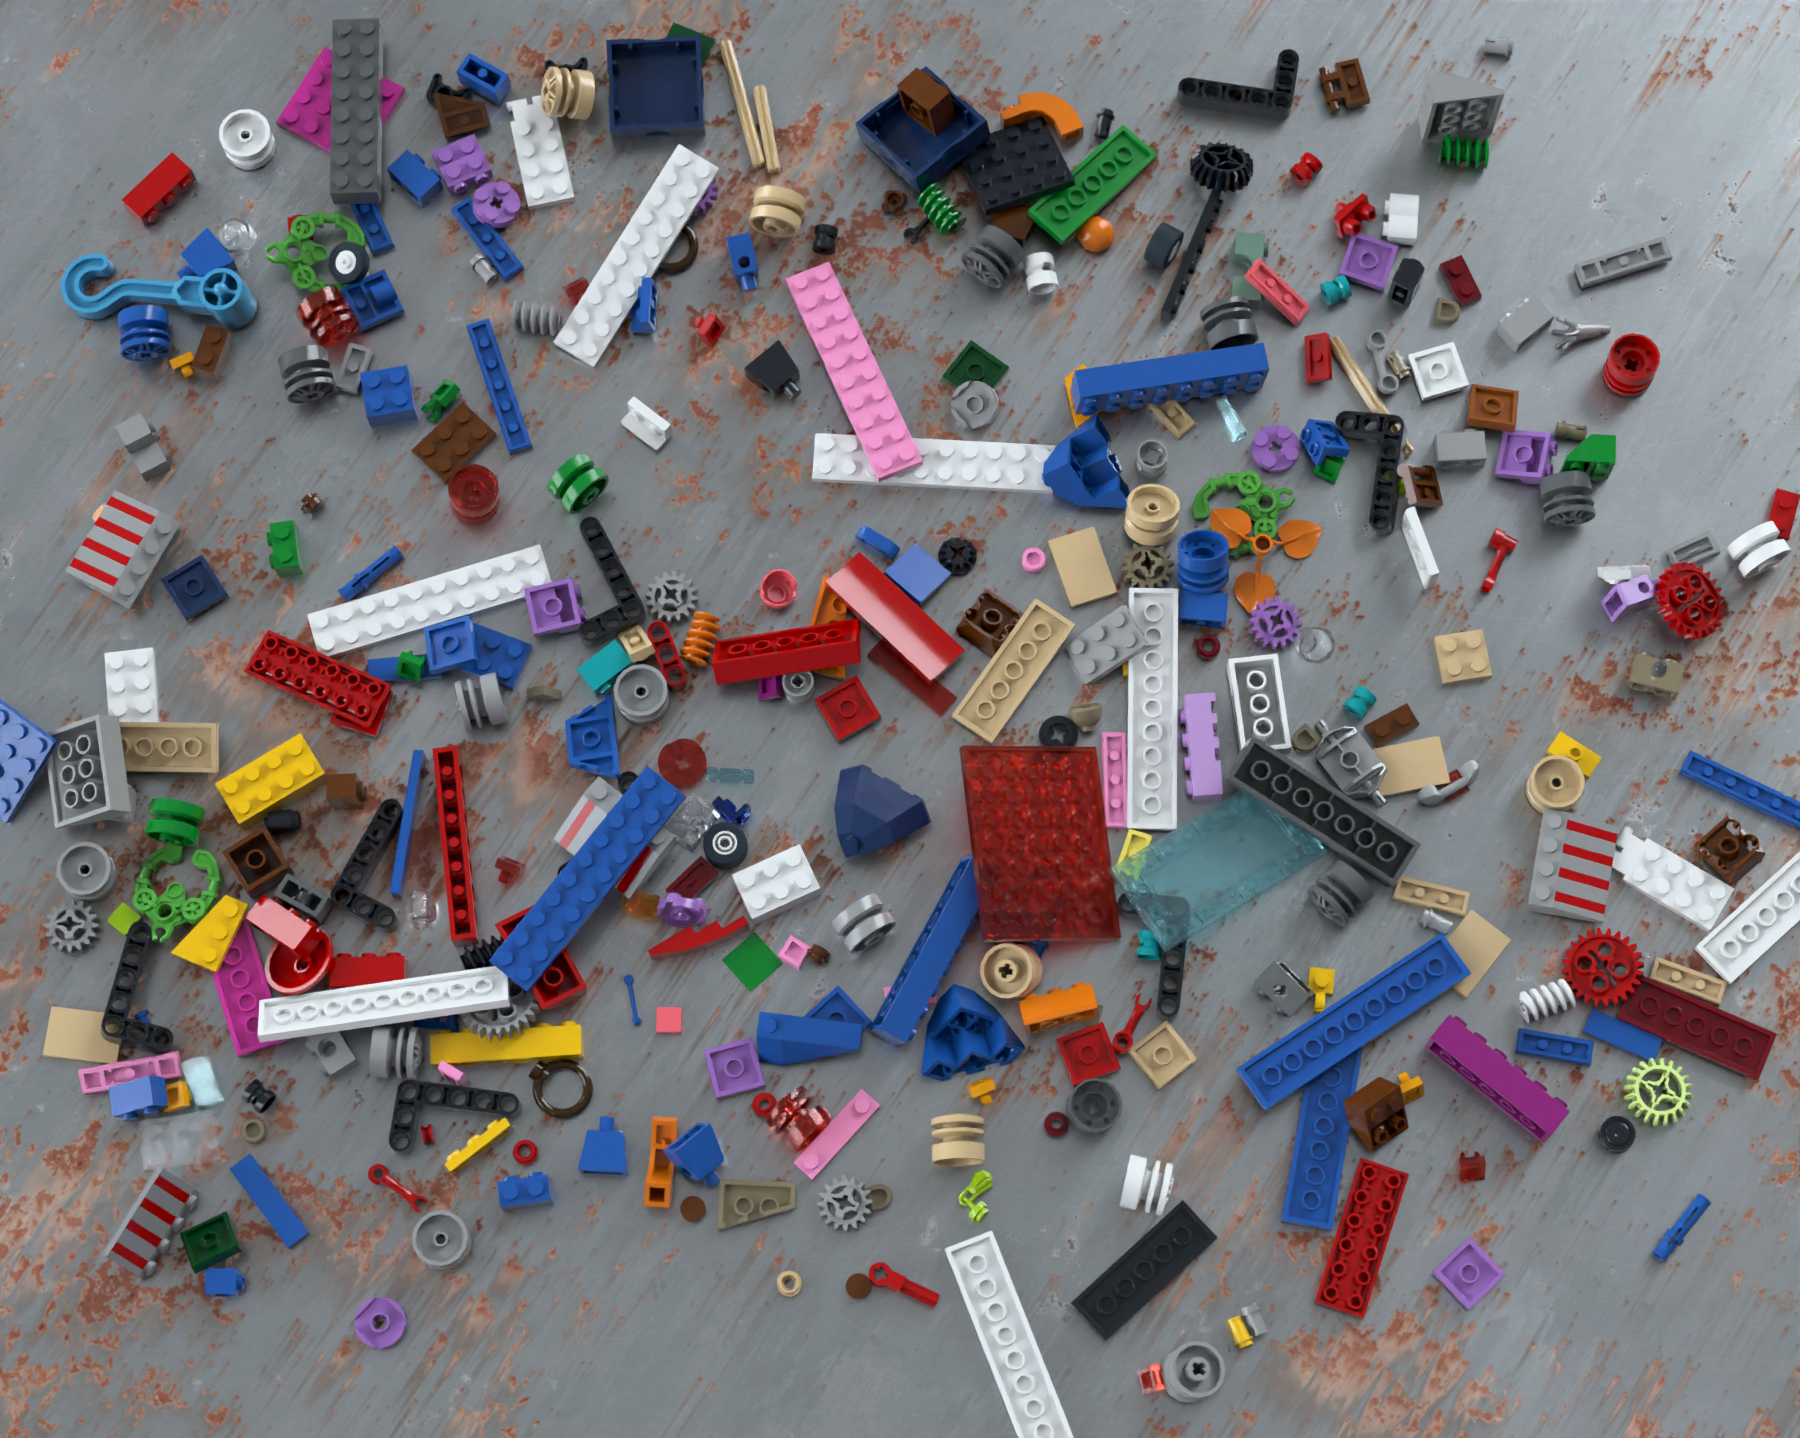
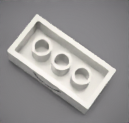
M1278 654L1229 659L1227 673L1239 753L1249 737L1254 736L1282 755L1288 756L1291 751V741Z

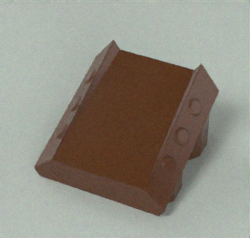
M985 589L978 596L972 608H968L965 611L962 621L956 627L959 637L965 638L987 653V656H994L1024 613L989 589Z
M1726 816L1693 847L1730 885H1736L1754 866L1762 862L1766 854L1759 845V839L1753 834H1747L1741 828L1740 823L1730 816Z

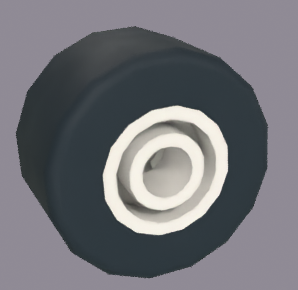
M1165 222L1161 223L1146 247L1144 259L1165 270L1175 258L1182 244L1184 233Z
M720 822L713 825L706 832L703 838V849L707 860L713 866L720 869H732L739 866L745 860L748 853V841L744 831L738 825L731 822Z

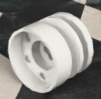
M1131 1154L1119 1207L1136 1210L1140 1200H1144L1145 1213L1150 1212L1153 1202L1157 1203L1155 1215L1162 1216L1163 1210L1169 1203L1173 1186V1164L1167 1163L1165 1172L1159 1173L1161 1161L1157 1160L1151 1171L1147 1170V1158Z

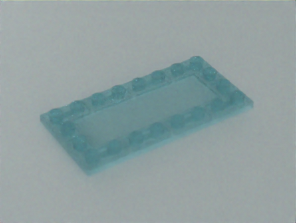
M1240 790L1115 865L1109 872L1166 953L1323 857L1327 851L1319 840Z

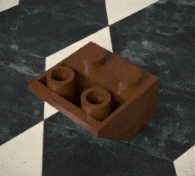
M1380 1076L1343 1101L1347 1122L1371 1152H1374L1409 1128L1400 1085Z

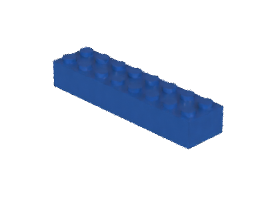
M1264 343L1075 370L1070 391L1075 415L1090 416L1098 411L1106 410V412L1110 413L1116 412L1120 408L1129 407L1130 409H1137L1145 404L1152 403L1157 406L1165 404L1170 400L1184 402L1198 396L1204 399L1219 393L1231 395L1245 389L1249 392L1256 391L1264 384L1269 372V364Z
M975 853L960 859L868 1031L892 1045L904 1044L913 1039L917 1028H915L916 1023L926 1015L929 1009L927 1003L930 997L934 998L941 986L938 983L942 975L946 976L951 969L952 963L950 960L954 953L958 954L964 944L962 938L965 932H970L976 920L973 917L977 910L980 911L987 901L985 895L989 888L992 889L999 879L997 873L1000 868Z

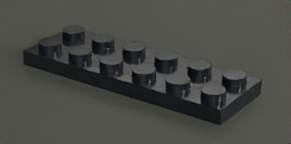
M1182 1200L1071 1302V1305L1106 1342L1215 1242L1218 1237Z

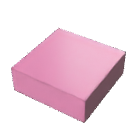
M790 935L778 954V958L799 970L810 954L807 949H811V947Z

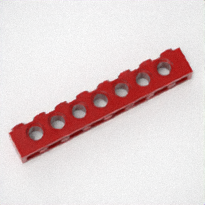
M457 746L433 748L451 941L455 947L471 945L474 942L479 944L461 753Z

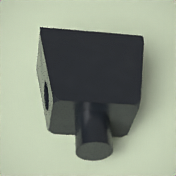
M780 340L776 341L744 368L746 378L774 399L784 392L791 400H794L802 392L795 384L800 379L799 369Z

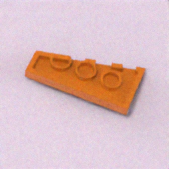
M823 576L809 626L846 620L847 607L826 588L825 581L829 577ZM845 665L810 671L811 673L845 681Z

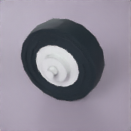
M342 242L331 251L328 259V268L336 281L346 285L356 284L362 281L369 270L370 259L368 252L363 246L354 242Z

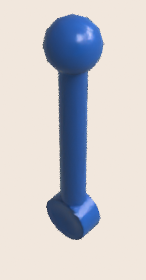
M626 975L624 982L628 986L633 1013L632 1023L639 1025L641 1017L638 1016L632 986L634 978L632 975Z

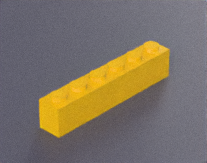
M574 1021L562 1022L561 1026L539 1023L536 1024L535 1028L527 1029L521 1027L520 1035L515 1031L512 1032L511 1039L505 1034L501 1041H499L497 1035H494L491 1041L488 1039L487 1034L479 1038L478 1032L472 1034L470 1028L461 1029V1033H451V1030H438L436 1034L430 1035L431 1066L434 1069H438L442 1060L456 1068L543 1062L557 1059H584L583 1029L580 1024L576 1025Z

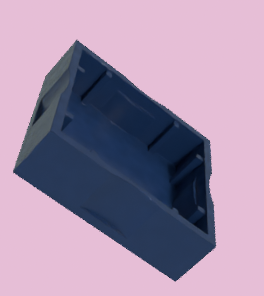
M700 36L666 37L658 40L640 38L606 40L607 70L610 79L609 126L612 139L705 135L703 60Z
M927 66L921 69L924 73L928 72L939 85L943 84L950 90L948 85ZM951 90V100L955 106L956 120L938 137H935L904 113L898 91L887 100L879 103L855 123L860 139L918 193H922L991 136L987 120L965 100L957 97Z

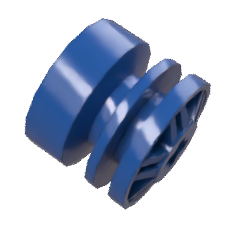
M137 305L125 308L118 313V330L121 333L119 339L121 344L120 354L123 358L138 362L153 361L164 358L171 353L170 335L167 332L169 329V318L166 309L154 305Z
M1195 530L1186 533L1180 538L1178 542V580L1183 588L1202 594L1212 593L1226 586L1229 580V543L1224 535L1211 530Z

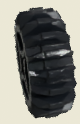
M1218 141L1216 144L1208 142L1207 145H1201L1200 148H1196L1190 159V175L1193 176V181L1199 182V186H1206L1207 190L1214 189L1216 192L1219 190L1224 193L1229 190L1235 192L1236 189L1243 190V187L1248 186L1253 176V159L1250 158L1249 153H1244L1243 148H1236V145L1220 144Z

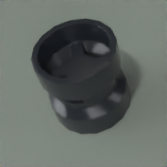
M829 224L816 225L814 231L816 240L813 241L812 250L821 255L834 254L836 251L834 241L838 236V228Z
M255 1079L243 1091L241 1099L246 1103L253 1104L254 1109L258 1113L263 1114L273 1104L277 1095L271 1090H266L264 1084Z

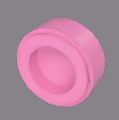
M1029 548L1023 553L1022 566L1027 572L1038 573L1045 567L1046 556L1041 549Z

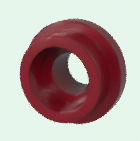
M1212 635L1200 637L1196 644L1198 655L1204 659L1215 658L1221 648L1219 640ZM1209 644L1213 649L1206 651L1204 646Z
M1061 1112L1050 1113L1044 1121L1045 1131L1052 1137L1065 1135L1069 1129L1067 1116ZM1059 1120L1062 1125L1060 1128H1054L1052 1122Z

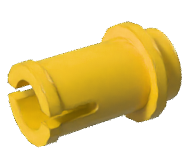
M1241 1315L1226 1322L1236 1341L1234 1343L1235 1347L1238 1346L1239 1350H1243L1253 1345L1252 1340L1254 1338L1249 1335Z

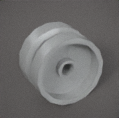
M645 664L632 665L623 670L616 679L614 695L617 707L622 716L629 722L638 725L652 724L660 720L667 712L670 703L669 689L664 676L656 668Z
M81 842L68 847L60 856L57 864V877L61 885L79 901L89 903L104 899L113 891L118 880L117 866L113 859L104 849L94 843Z
M875 893L856 901L832 921L831 925L838 935H847L844 944L852 954L873 945L896 925V921L889 912H881L884 904Z
M443 1210L429 1212L420 1218L414 1227L412 1235L414 1251L432 1269L441 1271L455 1269L464 1263L471 1251V1233L461 1218L452 1212ZM441 1237L446 1239L442 1244L438 1242Z
M1200 1341L1188 1342L1173 1350L1166 1356L1161 1368V1379L1164 1388L1170 1396L1185 1403L1198 1402L1212 1395L1220 1388L1225 1376L1224 1361L1217 1349L1208 1343Z

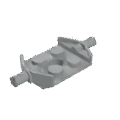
M1320 719L1319 723L1317 721L1314 726L1319 730L1323 738L1314 754L1316 761L1320 762L1346 796L1351 799L1369 796L1379 808L1383 807L1387 800L1379 792V787L1387 772L1386 766L1354 726H1344L1333 730L1326 725L1323 719ZM1348 755H1353L1357 758V762L1353 766H1347L1343 763V759Z

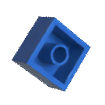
M408 365L360 373L366 416L371 427L418 419L412 377Z

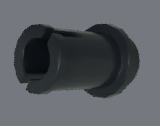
M1101 108L1100 112L1097 113L1098 122L1094 134L1095 138L1106 140L1110 137L1111 124L1115 120L1114 112L1111 109Z

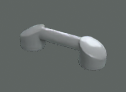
M1374 330L1367 339V347L1374 354L1380 378L1377 387L1382 393L1392 394L1397 390L1399 380L1395 375L1388 374L1383 354L1388 337L1384 331Z
M1470 760L1460 768L1459 773L1462 776L1460 779L1439 791L1433 784H1428L1418 792L1417 796L1424 804H1438L1465 786L1473 784L1478 776L1480 767L1475 760Z

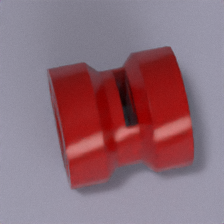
M1305 152L1300 158V162L1292 166L1290 174L1297 182L1306 186L1312 181V176L1322 170L1323 165L1316 156Z

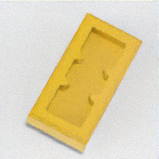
M1561 731L1546 752L1549 755H1563L1572 759L1580 766L1586 779H1589L1602 759L1601 756Z

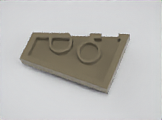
M720 1179L717 1231L794 1210L796 1182Z

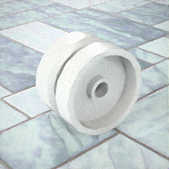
M240 109L230 113L223 120L219 128V140L228 160L234 166L244 170H253L264 166L272 159L275 152V138L267 119L262 114L251 109Z
M1773 521L1765 522L1749 530L1727 547V551L1733 560H1742L1738 568L1745 579L1768 570L1791 552L1784 539L1776 540L1780 531Z

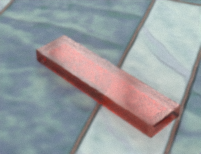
M882 640L867 654L869 659L941 718L957 701V697L938 681L930 686Z

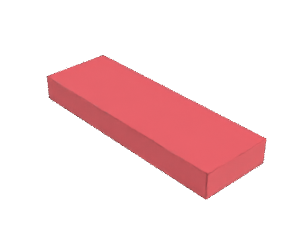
M1260 258L1253 263L1244 276L1294 325L1301 321L1310 308Z

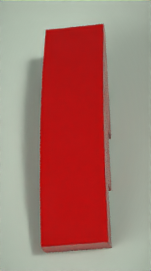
M744 916L724 928L716 920L697 933L689 925L648 950V953L652 960L703 951L729 941L750 930V927Z

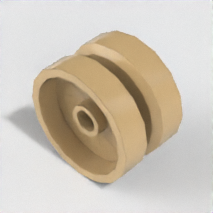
M759 187L755 191L753 200L755 207L751 209L749 225L756 231L777 238L796 237L800 232L802 224L800 217L804 215L806 199L799 193L784 187Z
M1157 484L1141 485L1133 489L1127 499L1124 524L1127 535L1140 544L1150 546L1162 545L1172 540L1177 531L1180 509L1178 496L1171 489Z
M1550 755L1541 759L1532 769L1526 782V796L1530 805L1540 813H1543L1544 809L1569 812L1582 795L1585 787L1584 774L1577 763L1563 755Z
M1003 943L994 946L985 954L980 968L981 979L987 990L999 998L1020 999L1032 994L1038 988L1043 973L1039 956L1033 949L1021 944Z

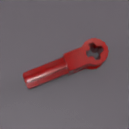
M876 1262L869 1269V1279L875 1287H886L930 1307L937 1305L940 1298L939 1293L892 1271L886 1263ZM883 1269L886 1279L876 1280L874 1272H880Z

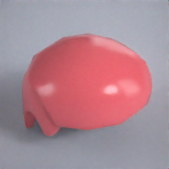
M782 569L772 570L761 582V599L769 607L775 609L786 608L793 602L796 596L797 582L788 571Z

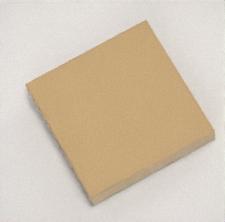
M1167 1020L1127 1052L1158 1091L1198 1061V1058Z

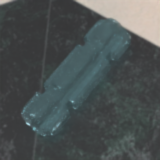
M1222 396L1216 400V405L1219 411L1222 412L1221 415L1229 430H1232L1234 439L1236 441L1246 437L1247 432L1244 426H1241L1242 422L1234 407L1230 405L1231 402L1228 396Z
M708 767L706 779L711 782L720 780V782L740 783V781H743L744 784H752L754 782V770L744 769V771L734 768H721L717 770V767Z

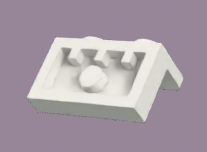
M633 396L628 402L629 412L621 420V424L655 451H658L672 436L671 424Z

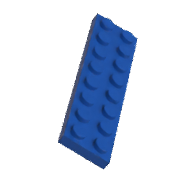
M1363 1047L1304 1086L1282 1222L1328 1231L1333 1229L1350 1128L1343 1101L1356 1092Z

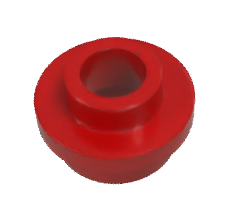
M759 1093L752 1101V1109L757 1116L768 1118L776 1112L777 1101L770 1093ZM764 1100L769 1102V1107L766 1109L760 1107V1103Z
M521 1140L513 1148V1157L521 1165H530L538 1157V1148L530 1140ZM523 1149L530 1150L528 1157L521 1156Z

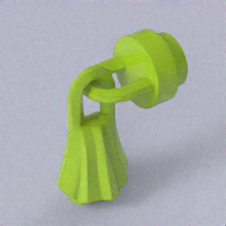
M981 1170L975 1172L970 1184L958 1198L962 1206L972 1208L969 1217L973 1221L981 1222L989 1213L984 1202L981 1201L976 1206L972 1203L980 1194L992 1188L993 1179L988 1171ZM968 1192L972 1194L969 1199L965 1197Z

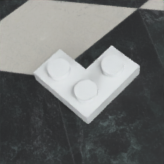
M1651 566L1597 567L1598 577L1605 579V582H1609V584H1619L1624 582V579L1630 580L1642 575L1651 576Z

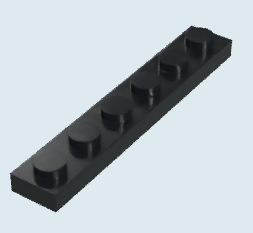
M1212 189L1162 307L1160 319L1169 322L1172 315L1176 316L1181 305L1178 302L1180 295L1185 296L1190 283L1187 281L1189 274L1194 275L1198 265V261H1195L1198 253L1202 255L1207 243L1204 240L1206 233L1211 234L1215 224V220H1212L1215 213L1219 214L1223 206L1224 200H1221L1222 191L1218 190L1216 192V190Z

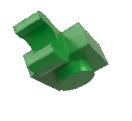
M444 379L429 396L431 400L422 406L421 411L427 414L433 409L429 419L433 422L437 421L441 416V407H446L453 403L461 389L455 383Z

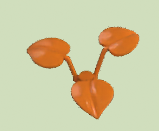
M1212 509L1210 515L1211 530L1224 535L1228 540L1229 549L1237 548L1241 540L1253 543L1252 550L1258 556L1255 574L1244 572L1236 578L1234 583V595L1248 613H1251L1252 609L1258 610L1256 608L1258 602L1264 604L1266 597H1269L1270 600L1273 597L1275 585L1272 577L1267 574L1259 575L1263 556L1270 553L1272 546H1284V551L1289 557L1302 559L1313 552L1323 531L1322 527L1313 522L1290 520L1282 524L1278 529V537L1281 542H1278L1275 539H1271L1267 534L1246 537L1251 531L1252 523L1248 514L1240 509Z

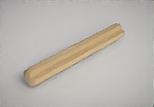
M763 85L753 88L767 170L769 173H777L780 171V164L766 88Z

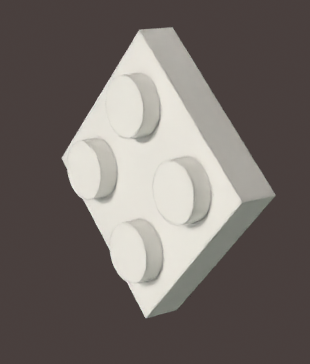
M1454 342L1408 355L1407 359L1422 401L1469 387Z

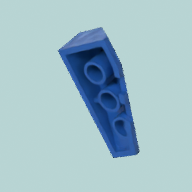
M759 1011L756 1035L759 1062L788 1065L861 1050L864 1024Z

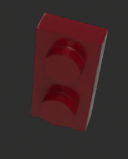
M1462 255L1440 264L1439 268L1459 307L1481 299L1482 294Z
M700 856L665 890L667 893H677L681 897L693 899L719 874Z

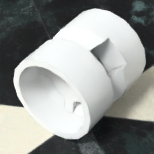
M1034 253L1023 259L1024 271L1028 276L1026 282L1030 294L1044 295L1058 289L1057 275L1054 272L1055 264L1051 253Z

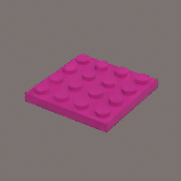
M326 47L323 48L276 121L277 126L329 153L331 148L332 50ZM384 77L382 128L405 93L404 87Z

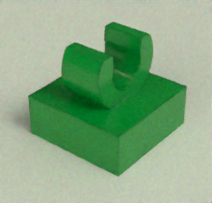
M1326 455L1322 465H1316L1313 473L1335 483L1345 460L1343 457H1330Z
M411 650L408 653L402 651L398 657L396 675L419 683L423 677L425 655L419 658L414 656Z

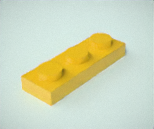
M505 1117L502 1120L498 1118L491 1122L484 1134L473 1136L467 1142V1147L462 1151L456 1150L447 1157L448 1161L444 1165L453 1176L513 1130V1127Z

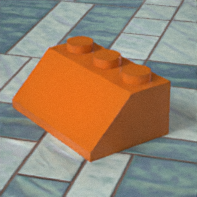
M1078 982L1072 984L1070 989L1054 988L1048 990L1046 995L1029 994L1024 996L1023 1000L1018 1002L1026 1035L1099 1017L1092 983L1086 985V982Z

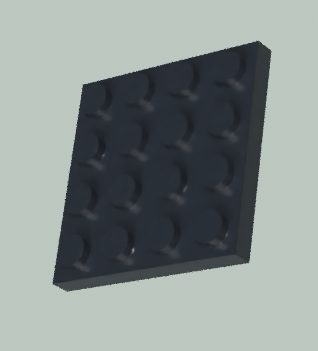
M1043 116L990 133L991 136L960 161L986 216L1075 186L1074 178Z

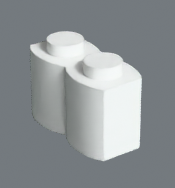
M1391 193L1389 200H1385L1383 214H1387L1388 217L1387 222H1383L1382 236H1386V242L1415 246L1419 195Z

